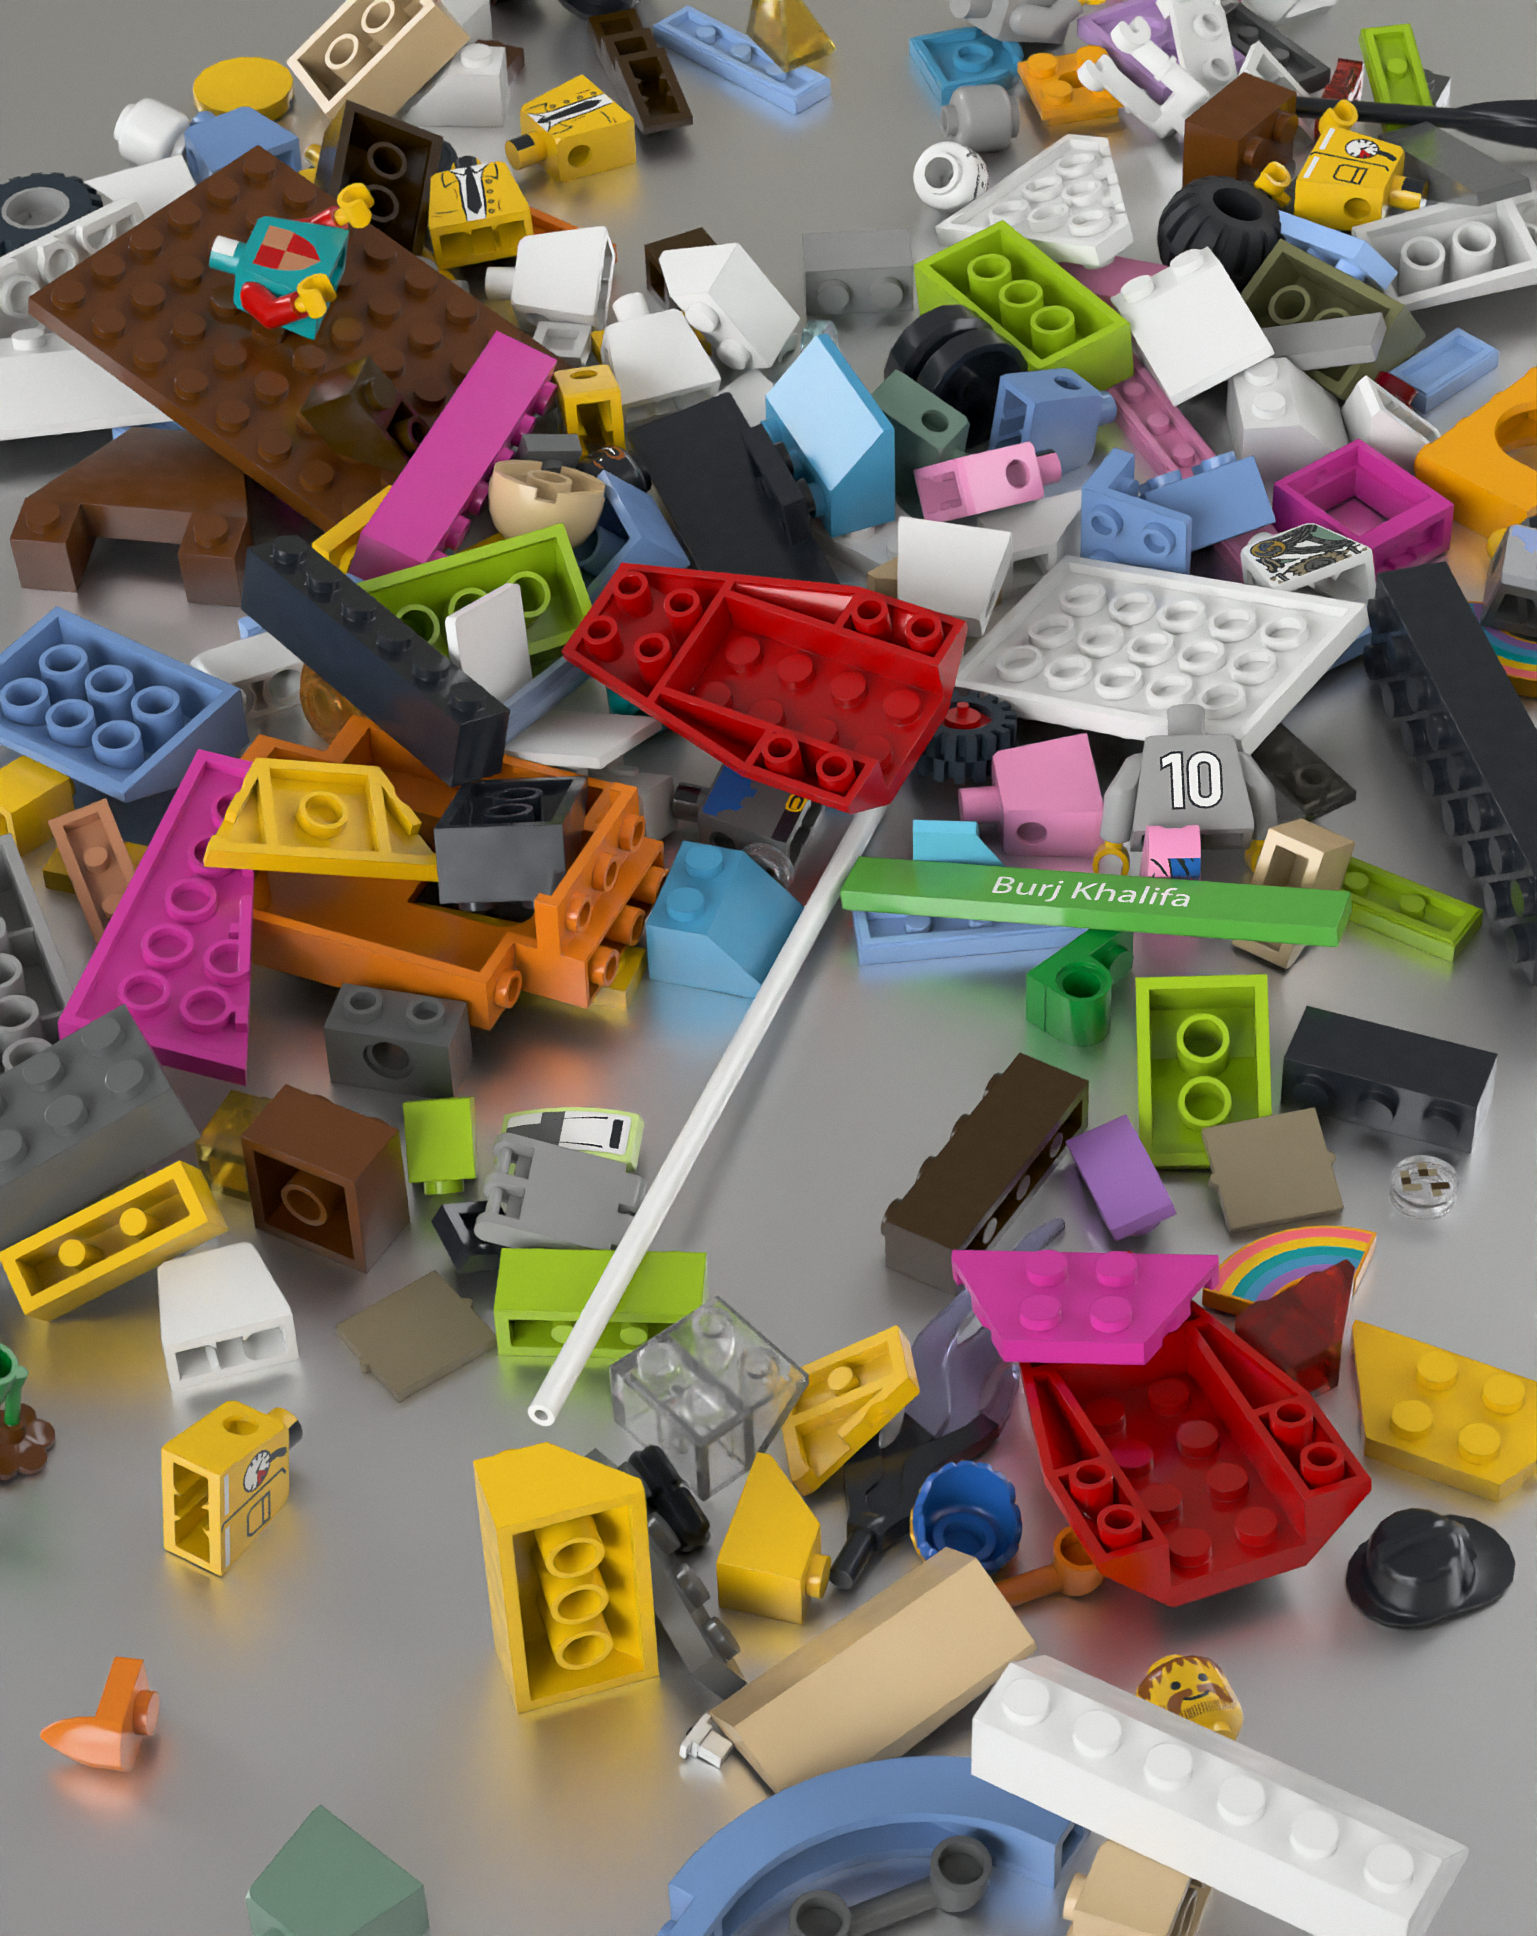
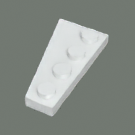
M122 197L0 257V339L11 338L12 334L17 331L32 328L41 329L45 334L53 333V331L28 314V297L144 221L145 217L138 202Z

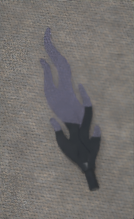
M1054 1218L1027 1233L1012 1251H1040L1045 1249L1065 1230V1221L1062 1218ZM967 1288L924 1327L911 1347L920 1393L905 1406L900 1432L895 1440L884 1448L880 1447L889 1427V1421L844 1463V1493L849 1515L847 1520V1540L830 1568L829 1577L831 1583L841 1589H851L873 1551L883 1553L890 1544L910 1533L911 1509L914 1507L919 1490L926 1479L933 1472H938L940 1468L948 1463L953 1462L957 1464L961 1460L970 1461L981 1454L1000 1436L1010 1418L1014 1397L1020 1383L1019 1366L1012 1364L1005 1369L997 1383L992 1399L984 1409L979 1410L982 1390L992 1371L1002 1358L992 1343L991 1331L984 1326H981L975 1334L957 1344L959 1335L976 1316L972 1310L971 1295Z

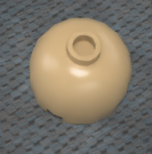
M505 460L495 463L488 487V508L495 527L504 538H512L563 523L571 547L574 549L583 544L596 529L605 501V484L603 481L590 474L565 466H561L560 474L541 470L543 462Z

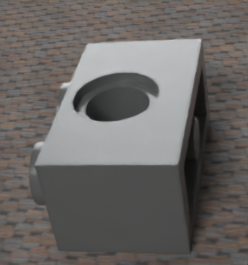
M343 983L323 1027L332 1083L432 1099L457 1097L473 1058L467 1002Z

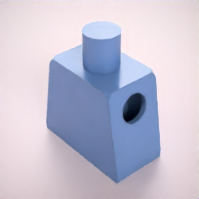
M240 107L219 116L214 115L210 111H202L193 117L190 127L184 133L188 166L191 176L197 185L256 145H260L296 172L302 170L298 137L251 107Z
M1067 368L1000 376L988 451L1030 441L1034 446L1035 452L1052 449L1056 452L1061 464V476L1086 465L1091 460L1098 427L1110 424L1116 419L1117 406L1115 400L1109 392L1097 390L1073 370Z

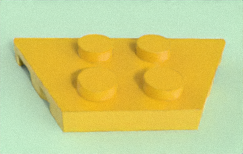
M256 757L244 778L241 790L235 794L228 806L224 820L216 835H212L208 842L203 859L204 867L438 882L436 853L431 851L418 833L422 822L409 805L399 800L395 794V787L379 766Z
M1355 1319L1351 1329L1350 1348L1351 1354H1354L1355 1390L1357 1406L1361 1411L1360 1431L1364 1456L1496 1503L1521 1488L1527 1477L1537 1473V1381Z

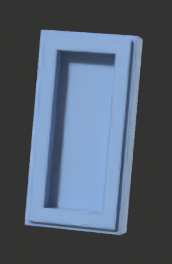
M1456 328L1388 373L1403 380L1418 392L1411 406L1426 414L1498 367L1500 351L1460 328Z

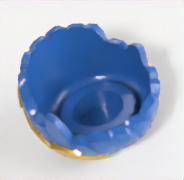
M961 1460L957 1464L951 1462L940 1468L938 1472H933L919 1490L916 1503L911 1509L909 1534L917 1555L925 1562L945 1547L976 1557L989 1576L998 1572L1015 1557L1019 1551V1543L1022 1536L1023 1524L1019 1506L1015 1504L1016 1493L1014 1485L1007 1481V1478L1000 1471H994L990 1464L981 1462L977 1464L966 1460Z

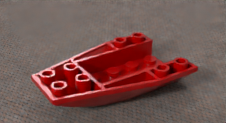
M622 562L561 652L565 660L742 777L848 814H854L891 804L946 717L951 703L968 626L967 621L860 586Z
M1192 1299L1190 1300L1191 1315L1177 1330L1168 1333L1163 1338V1346L1146 1365L1018 1362L1046 1488L1101 1575L1171 1608L1306 1566L1372 1490V1479L1311 1394Z

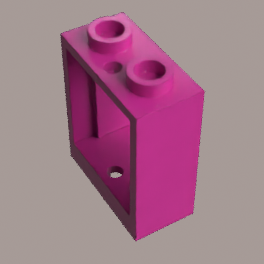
M1359 438L1273 484L1272 511L1276 522L1272 523V526L1278 533L1306 523H1315L1372 549L1375 582L1377 573L1421 566L1450 550L1454 504ZM1355 496L1387 518L1388 521L1358 536L1325 511Z

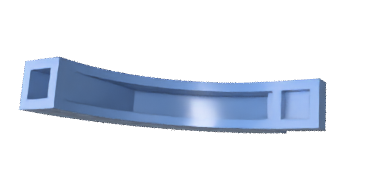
M939 1755L898 1757L861 1763L824 1773L786 1788L751 1807L721 1828L689 1858L668 1883L671 1920L662 1926L657 1936H739L763 1912L787 1895L813 1881L866 1863L897 1858L931 1857L935 1847L941 1841L959 1835L969 1836L980 1841L991 1855L992 1866L1017 1873L1054 1890L1090 1836L1091 1830L972 1775L971 1757Z

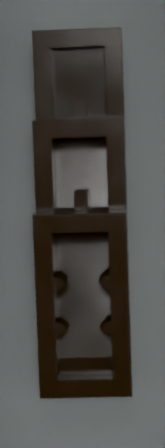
M636 8L587 17V32L601 65L616 95L627 113L634 118V123L645 135L693 125L692 113L665 48L657 47L650 27L643 28Z

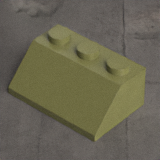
M1283 239L1278 241L1240 294L1260 328L1382 312L1387 329L1375 362L1303 371L1329 393L1342 400L1348 399L1356 384L1364 376H1368L1374 381L1379 371L1388 373L1408 360L1426 336L1404 304Z

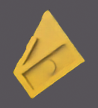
M898 1325L773 1379L791 1482L803 1496L814 1493L920 1393L910 1342Z

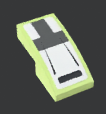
M556 1107L504 1114L501 1133H512L627 1163L625 1172L629 1173L636 1171L645 1123L639 1114L620 1110L591 1107ZM510 1163L508 1174L514 1176L516 1164Z

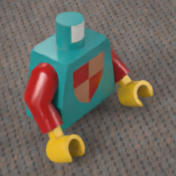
M354 183L345 187L337 197V203L340 208L333 205L310 218L293 220L268 216L259 218L247 243L218 235L211 250L209 267L235 275L233 303L236 307L252 315L267 329L283 327L314 340L330 303L337 298L335 292L345 271L349 237L348 223L358 229L367 226L371 220L372 213L369 208L373 206L374 199L366 186L362 183Z

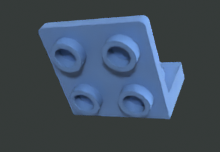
M1114 447L1082 486L1080 557L1190 575L1192 518L1187 514L1137 498L1139 482L1134 479L1135 454Z

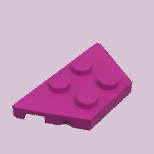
M952 1250L951 1255L953 1279L957 1285L964 1284L971 1295L972 1310L981 1325L991 1331L992 1343L1004 1362L1146 1365L1163 1346V1338L1168 1333L1177 1330L1191 1315L1190 1300L1202 1287L1213 1290L1219 1284L1220 1277L1219 1255L1143 1254L1123 1251L1107 1253L1058 1252L1055 1250Z

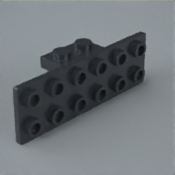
M722 393L628 432L631 447L645 463L654 489L699 570L840 584L813 537L808 513L815 511L816 506L808 484L804 478L795 481L791 475L794 473V467L784 443L780 441L773 444L762 423L750 427L731 393Z

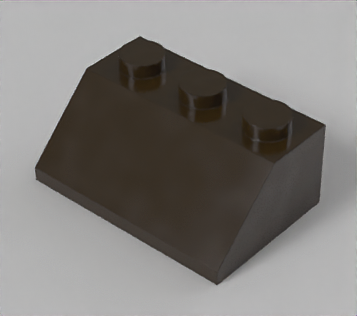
M346 99L324 132L314 184L336 200L339 193L345 187L354 183L364 184L374 199L373 206L369 208L372 213L369 223L415 256L422 257L429 220L431 177L438 171L444 137Z

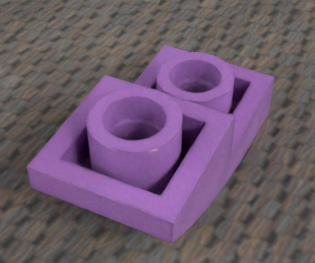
M1126 1114L1065 1141L1073 1161L1088 1186L1096 1207L1115 1242L1127 1236L1146 1234L1155 1229L1161 1221L1177 1214L1147 1151Z

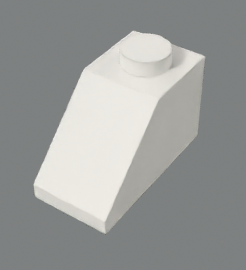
M480 43L463 46L455 57L449 60L423 85L422 89L405 103L402 121L414 126L504 127L509 103L505 47H489Z

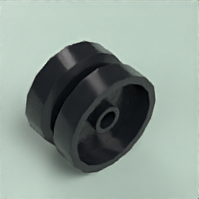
M961 304L941 305L920 315L903 330L890 350L884 369V381L895 370H898L966 416L970 426L965 449H971L990 440L1000 376L1028 372V364L1021 351L1004 336L996 333L992 326L975 311Z

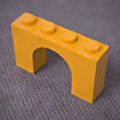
M1537 367L1530 368L1522 378L1503 392L1496 393L1489 402L1470 416L1460 419L1452 429L1434 442L1424 445L1417 453L1414 461L1413 470L1415 478L1454 504L1453 520L1486 538H1489L1498 529L1508 528L1514 524L1520 525L1525 519L1537 516V471L1506 454L1517 448L1537 445Z

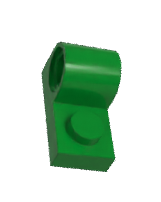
M1088 929L1026 974V1020L1069 1046L1087 1047L1103 1041L1109 1034L1111 1027L1112 984L1120 982L1132 969L1134 960V932Z

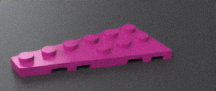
M201 749L197 750L58 1020L60 1040L120 1005L125 1004L161 1065L243 1086L247 1085L255 870L204 867L203 859L208 842L212 835H216L224 820L228 806L235 794L241 790L244 778L253 762Z

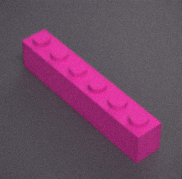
M499 331L495 332L362 530L349 570L350 574L366 581L447 557L448 555L445 552L448 548L455 552L459 549L471 524V520L467 519L471 513L479 517L488 502V487L495 463L513 460L515 452L511 450L513 446L519 447L523 434H532L537 420L533 415L537 413L544 416L548 411L558 388L557 385L550 382L557 363L556 359Z

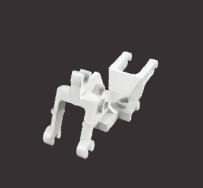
M1157 0L1155 2L1164 19H1171L1179 64L1176 63L1177 58L1175 56L1169 57L1150 40L1151 29L1147 21L1141 16H1136L1129 25L1125 21H1120L1111 31L1112 41L1119 50L1131 54L1155 75L1154 79L1158 82L1161 81L1173 91L1161 106L1146 94V90L1138 88L1121 73L1108 55H1102L1095 64L1087 59L1077 70L1078 79L1083 86L1091 91L1100 92L1106 89L1125 107L1124 110L1128 114L1132 112L1159 138H1169L1177 132L1184 137L1185 119L1238 77L1226 20V14L1238 6V0ZM1246 0L1256 13L1274 28L1316 14H1325L1337 2V0Z

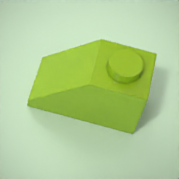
M474 1096L404 1102L403 1114L408 1183L424 1182L425 1195L464 1192L463 1179H473L478 1176Z

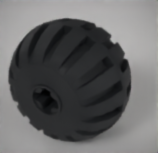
M1215 175L1193 180L1175 193L1160 216L1157 233L1160 260L1163 265L1169 267L1170 262L1179 254L1191 249L1202 250L1208 246L1221 262L1236 289L1241 294L1280 239L1286 240L1280 233L1281 222H1279L1280 215L1278 210L1283 211L1277 201L1272 199L1271 195L1262 189L1255 188L1253 184L1244 180L1237 181L1234 177H1218Z

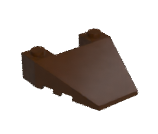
M143 427L130 428L25 498L10 536L21 587L77 593L97 537L181 544L177 554L188 603L241 607L247 547L254 546L246 473L188 431Z

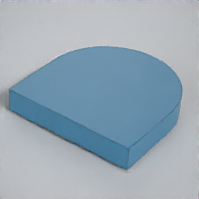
M977 27L957 28L909 39V54L941 106L949 105L951 96L958 87L998 84L1008 91L1021 79L1017 72V62L1023 61V50L1020 44L1012 41H1000L989 35H982V30Z

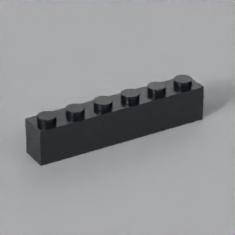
M298 535L279 536L273 539V541L247 547L241 610L451 788L501 773L510 709Z

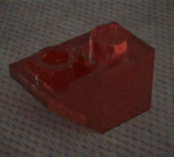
M1345 1259L1322 1272H1312L1305 1276L1297 1285L1268 1300L1254 1302L1235 1317L1234 1333L1307 1390L1313 1399L1337 1387L1339 1384L1351 1315L1355 1266L1348 1259Z

